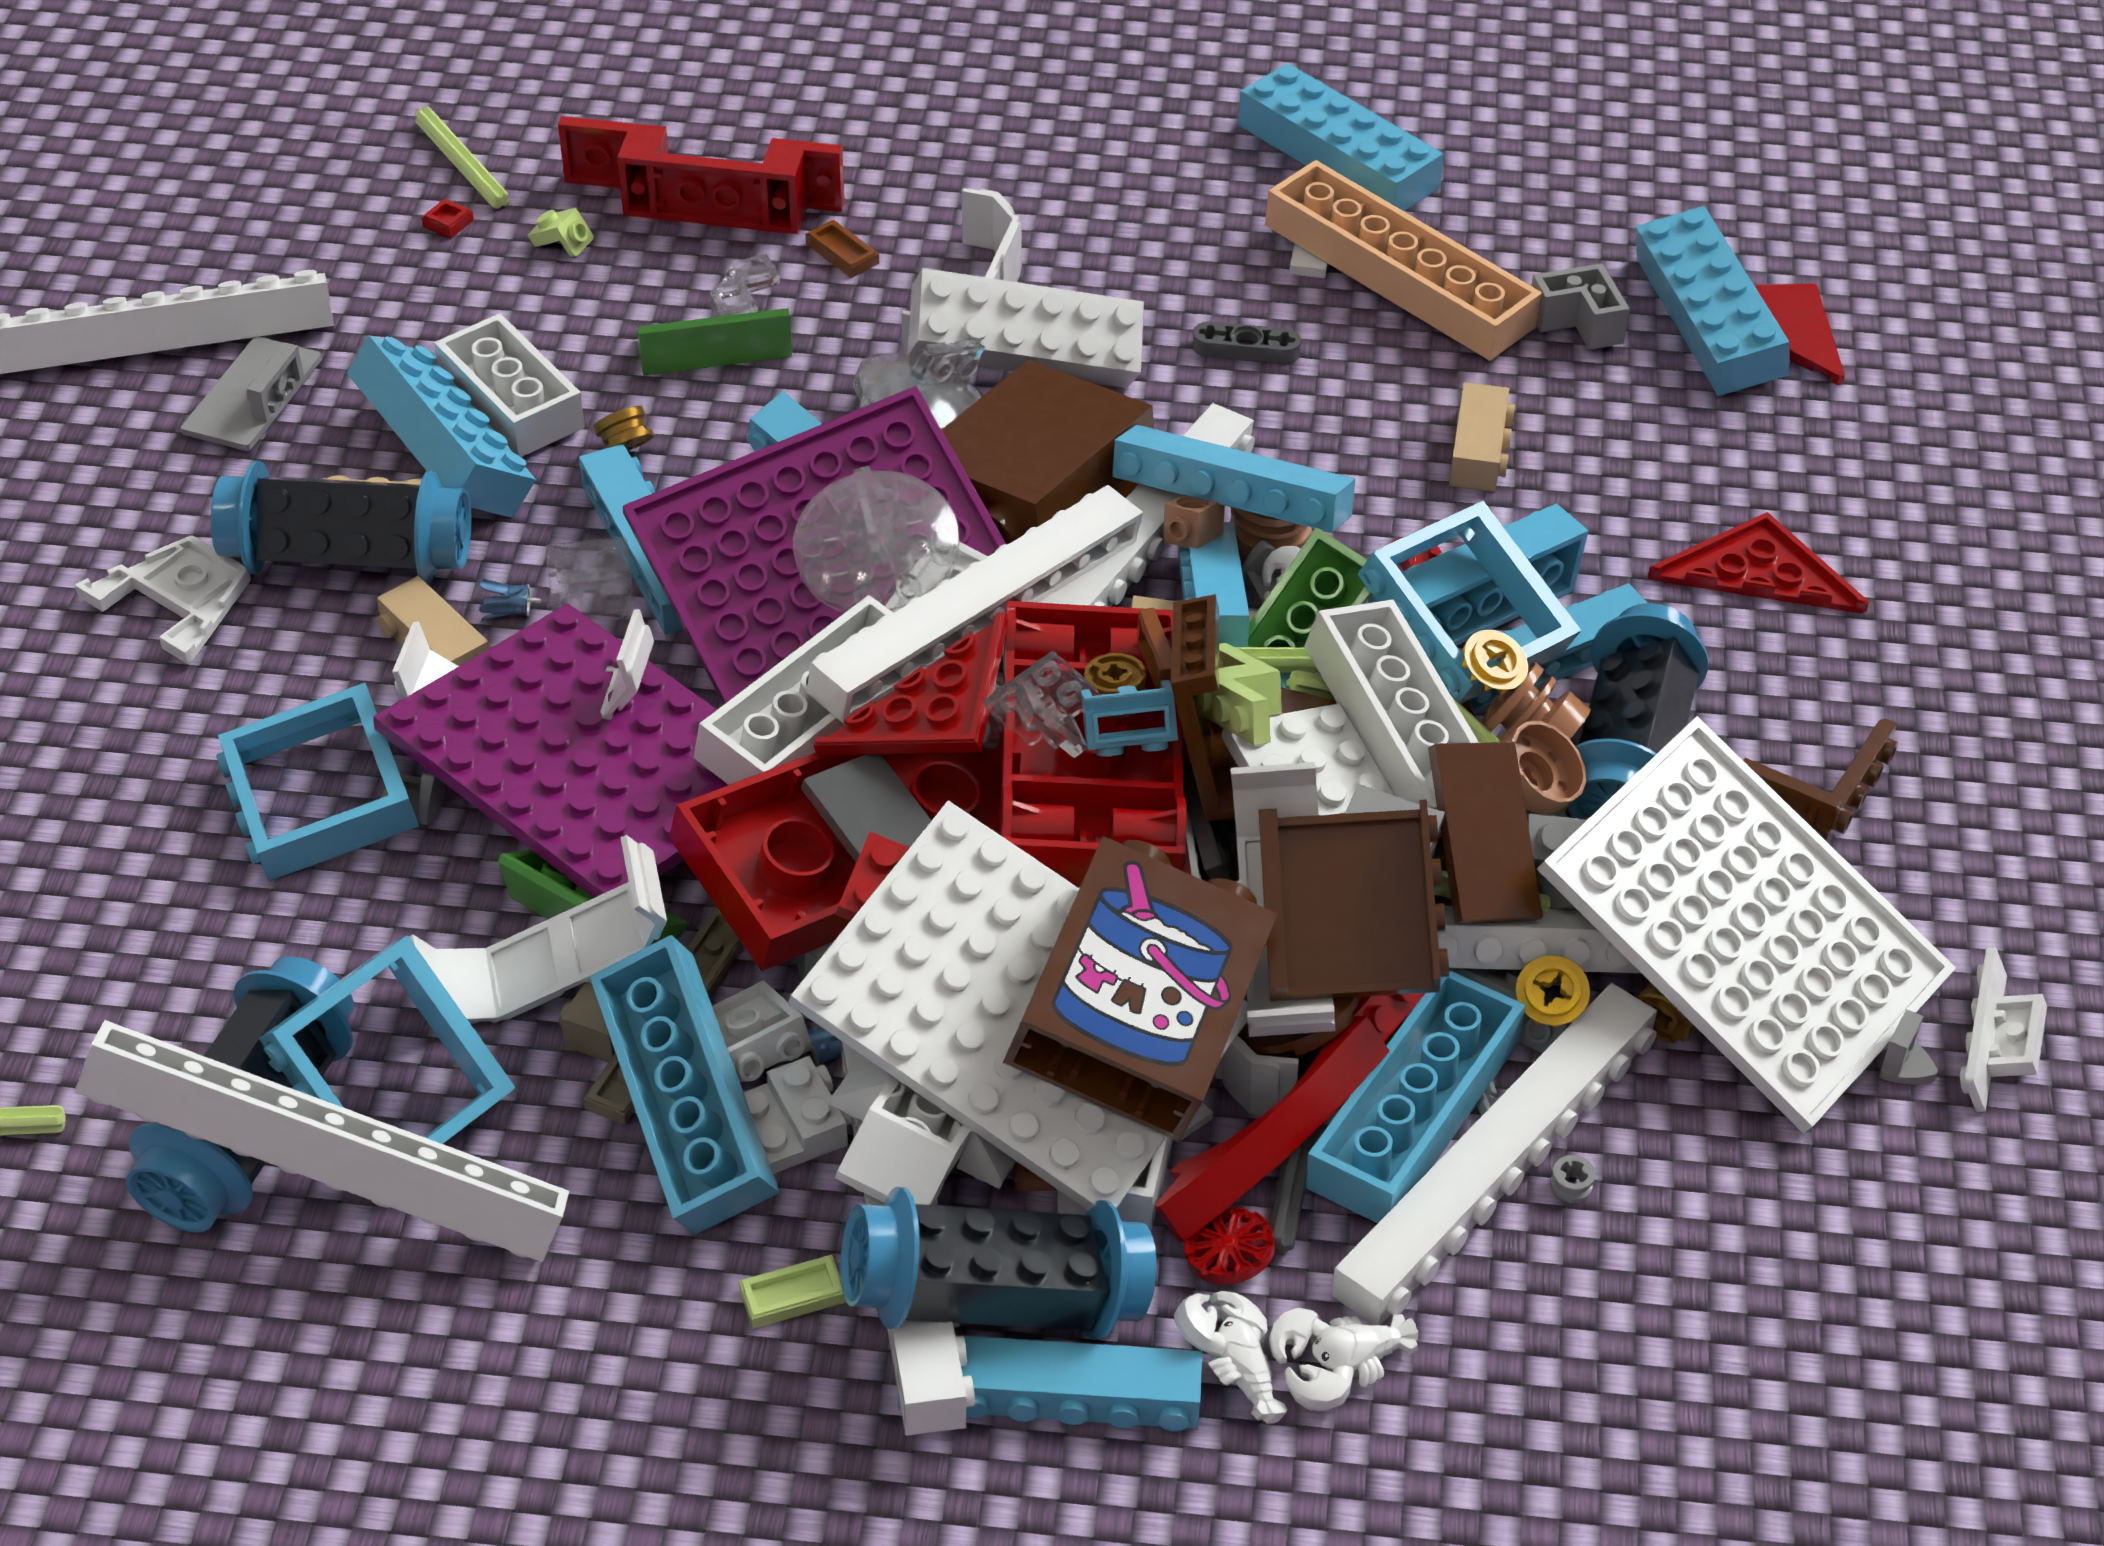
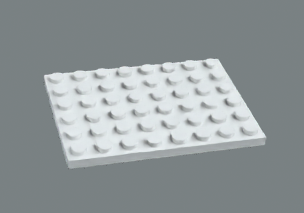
M1697 716L1537 868L1803 1134L1817 1123L1890 1042L1905 1010L1908 1009L1916 1013L1956 969L1943 954Z
M947 801L791 994L788 1004L1088 1211L1096 1205L1095 1202L1098 1200L1110 1201L1117 1209L1167 1136L1002 1063L1079 888L950 801ZM1245 1000L1242 1002L1220 1060L1247 1023L1248 1002Z

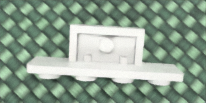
M1996 947L1986 948L1984 965H1979L1977 968L1979 995L1978 998H1973L1971 1004L1974 1026L1973 1032H1967L1966 1034L1967 1066H1962L1960 1070L1962 1091L1964 1094L1970 1095L1976 1112H1986L1991 1077L2035 1075L2038 1073L2047 1004L2043 994L2004 996L2007 975Z

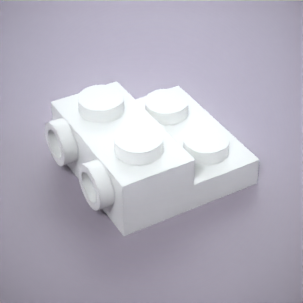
M764 980L712 1006L740 1083L758 1079L765 1069L778 1062L793 1061L799 1058L804 1049L812 1046L803 1015L790 1006Z
M810 1056L767 1071L766 1084L743 1092L773 1174L848 1146L847 1126L852 1124V1118L844 1111L829 1104L832 1097L830 1091H833L830 1074L825 1065L815 1067Z

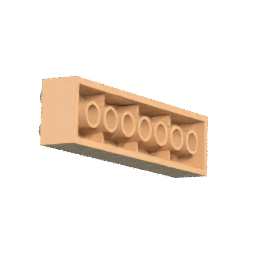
M1314 160L1268 190L1265 226L1487 360L1491 361L1536 328L1542 292L1319 161Z

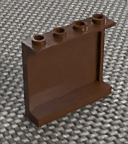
M1216 594L1173 602L1171 687L1206 822L1235 820L1231 768L1238 767L1221 737L1224 728L1200 715L1194 700V695L1219 690V606Z
M1427 799L1420 800L1419 809L1315 816L1278 818L1277 808L1258 809L1264 908L1277 913L1266 942L1270 1002L1440 992L1441 977H1449V959L1447 948L1439 949L1437 932H1445L1444 903L1435 904L1434 887H1442L1440 859H1431L1430 843L1438 842L1437 815H1428Z

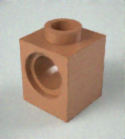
M1181 495L1167 502L1164 508L1163 542L1185 548L1193 547L1198 549L1218 538L1224 532L1225 505L1186 495Z

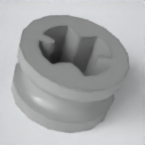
M1566 1155L1559 1158L1555 1162L1550 1180L1551 1191L1564 1202L1580 1203L1585 1201L1591 1195L1596 1175L1594 1167L1588 1160L1577 1155ZM1570 1175L1579 1177L1580 1181L1576 1179V1183H1570L1565 1178L1569 1179Z

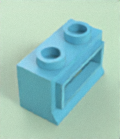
M1169 680L1160 681V689L1137 691L1135 686H1122L1117 688L1118 693L1098 696H1092L1090 689L1081 690L1085 741L1088 750L1097 749L1098 756H1115L1124 753L1123 746L1141 744L1143 751H1160L1168 748V741L1178 740L1175 701L1171 682ZM1164 710L1165 727L1099 734L1097 717Z

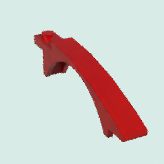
M1426 993L1364 996L1352 1013L1355 1018L1354 1021L1337 1037L1323 1045L1311 1067L1279 1102L1253 1123L1227 1140L1196 1156L1178 1162L1170 1171L1176 1180L1154 1205L1176 1239L1185 1242L1219 1216L1281 1164L1324 1123L1390 1052L1384 1042Z

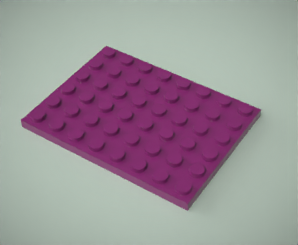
M917 386L623 505V514L723 705L868 595L885 606L938 531L986 556H990L1000 546L1006 544Z
M568 603L373 716L374 729L594 898L629 882L620 837L627 835L638 844L644 843L653 850L659 877L684 860L669 839L676 805L728 785L693 758L699 723L717 709L650 661H647L637 693L621 711L618 710V707L616 708L611 720L602 719L600 711L614 673L608 672L606 669L607 666L619 668L616 660L622 641ZM613 690L608 694V702L611 699Z

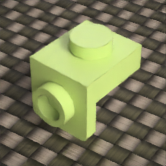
M576 207L557 213L555 210L543 213L537 218L535 228L527 235L534 247L560 241L570 257L578 256L594 238V235Z

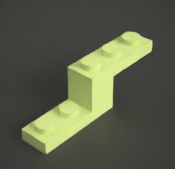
M1227 643L1219 644V690L1194 695L1195 705L1199 714L1252 745L1271 743L1270 716L1282 714L1280 671Z

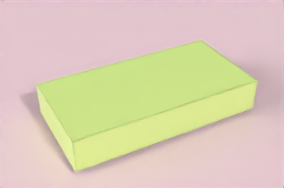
M832 1254L738 1281L739 1291L752 1329L846 1303L841 1278Z

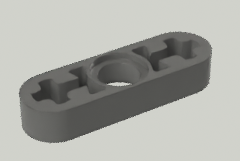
M1207 321L1199 323L1194 327L1192 348L1195 353L1203 357L1285 365L1294 363L1299 359L1301 337L1291 329ZM1239 341H1252V342H1254L1255 344H1254V345H1242V344H1239L1238 342H1239Z

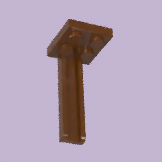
M1888 719L1878 721L1831 793L1750 759L1744 758L1743 761L1830 844L1837 832L1845 834L1854 815V810L1852 809L1858 811L1861 809L1869 791L1868 786L1873 788L1876 786L1884 764L1889 765L1898 747V742L1892 740L1897 723Z

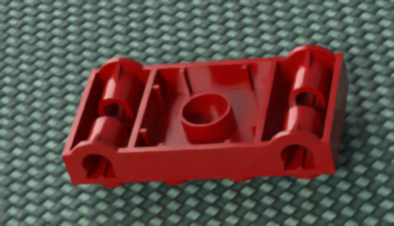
M1007 601L1006 616L1009 623L1003 654L999 835L1076 887H1080L1103 836L1120 844L1127 840H1140L1150 843L1167 855L1172 867L1183 871L1186 855V799L1183 792L1181 722L1176 702L1175 712L1178 740L1168 741L1167 749L1143 751L1140 744L1123 746L1124 753L1120 755L1098 756L1097 749L1088 750L1085 741L1081 690L1086 689L1084 672L1085 667L1091 660L1109 653H1124L1134 656L1143 663L1146 669L1144 687H1146V690L1155 689L1137 643L1139 610L1144 608ZM1155 609L1172 651L1173 610ZM1164 710L1136 713L1122 719L1097 717L1099 734L1165 727Z

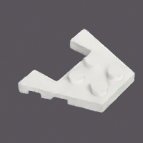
M191 535L145 554L146 561L129 568L118 565L107 570L108 577L93 583L87 578L75 584L78 597L102 612L136 589L184 618L159 636L163 650L189 664L249 584L251 578L242 564L230 557L218 556L213 547Z

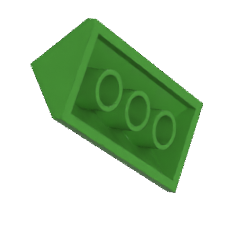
M789 308L639 326L636 331V342L643 376L792 357Z
M1316 527L1250 621L1248 647L1305 648L1304 645L1318 611L1365 604L1372 593L1367 590L1358 573L1367 559Z
M532 850L503 853L500 855L498 863L510 898L547 919L594 898ZM665 910L667 922L658 940L654 939L652 944L670 935L678 940L686 931L689 922Z

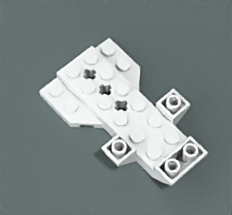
M877 1065L849 1072L830 1099V1105L844 1111L851 1117L863 1121L835 1178L882 1202H885L893 1188L905 1187L912 1194L915 1204L933 1205L941 1192L946 1178L959 1158L958 1169L1000 1189L1016 1163L1013 1158Z

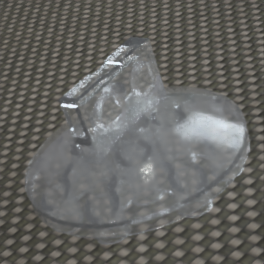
M974 338L947 344L943 342L924 345L918 357L899 353H879L869 356L861 362L854 376L855 392L861 401L860 408L917 386L942 429L984 395L969 380L978 369L979 360L985 347Z
M870 466L853 469L854 474L841 478L822 489L802 511L793 537L795 563L806 587L826 605L845 613L870 595L894 613L906 606L911 599L923 596L936 588L941 581L950 577L959 553L957 521L946 499L923 480L895 471H871Z

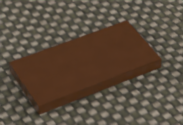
M1515 742L1435 743L1430 746L1428 751L1437 810L1445 812L1441 826V836L1455 924L1536 921L1542 918Z

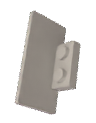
M259 336L254 337L182 424V434L250 451L321 362V353L285 342Z

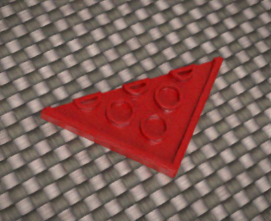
M1817 284L1754 285L1789 340V360L1811 372L1816 369L1831 377L1832 383L1843 385L1845 378L1844 370Z
M1768 512L1651 565L1648 572V577L1654 581L1860 614L1867 612L1869 601Z
M997 613L992 617L994 622L975 635L972 632L968 633L943 651L944 656L929 667L923 669L921 666L893 685L895 689L893 692L877 703L873 704L870 701L843 720L845 725L828 737L821 735L815 739L813 747L816 754L981 752L1009 623L1006 613Z

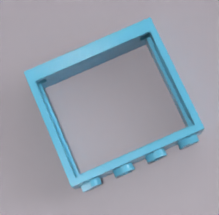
M1484 501L1373 551L1358 573L1367 590L1372 593L1378 602L1386 600L1395 601L1448 692L1460 704L1486 692L1484 684L1478 679L1470 681L1471 671L1462 667L1465 657L1398 569L1397 564L1460 535L1536 636L1537 640L1521 647L1526 655L1528 667L1534 662L1541 664L1563 653L1582 631ZM1500 657L1488 663L1487 666L1491 668L1499 666L1503 658Z
M366 683L218 735L223 752L216 754L224 778L232 777L233 780L225 783L234 808L242 807V811L235 813L243 836L251 835L252 841L245 843L252 865L261 862L269 881L419 827L388 741L374 729L373 716L377 712ZM362 722L389 796L268 839L243 764Z
M408 935L392 942L259 1038L265 1047V1052L271 1059L268 1063L277 1072L282 1071L293 1085L291 1089L343 1107L296 1042L293 1035L389 967L479 1094V1096L424 1138L440 1144L445 1143L516 1088Z

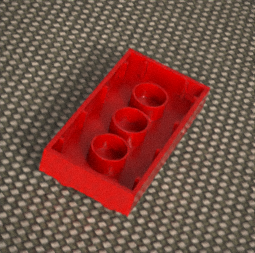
M990 716L988 717L981 752L881 754L931 821L945 803L950 801L997 834H1000L1002 732ZM815 752L676 805L669 839L761 971L835 941L851 921L835 914L856 862L801 790L803 779L865 754L817 755Z

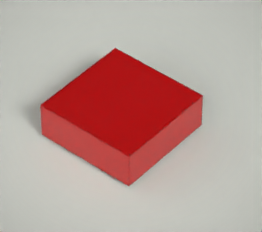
M447 199L440 201L421 217L424 228L450 239L474 221L472 210Z

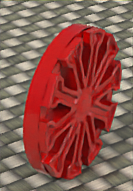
M1231 1207L1187 1239L1184 1244V1252L1189 1268L1197 1277L1209 1283L1229 1285L1249 1280L1263 1271L1273 1258L1275 1240L1273 1241V1231L1266 1218L1256 1211L1252 1213L1248 1212L1246 1208ZM1230 1222L1228 1228H1226L1224 1223ZM1248 1258H1250V1259H1253V1260H1255V1261L1251 1264V1263L1248 1262L1247 1260H1248ZM1216 1263V1266L1212 1267L1210 1270L1207 1269L1212 1264ZM1227 1268H1234L1235 1271L1228 1272Z

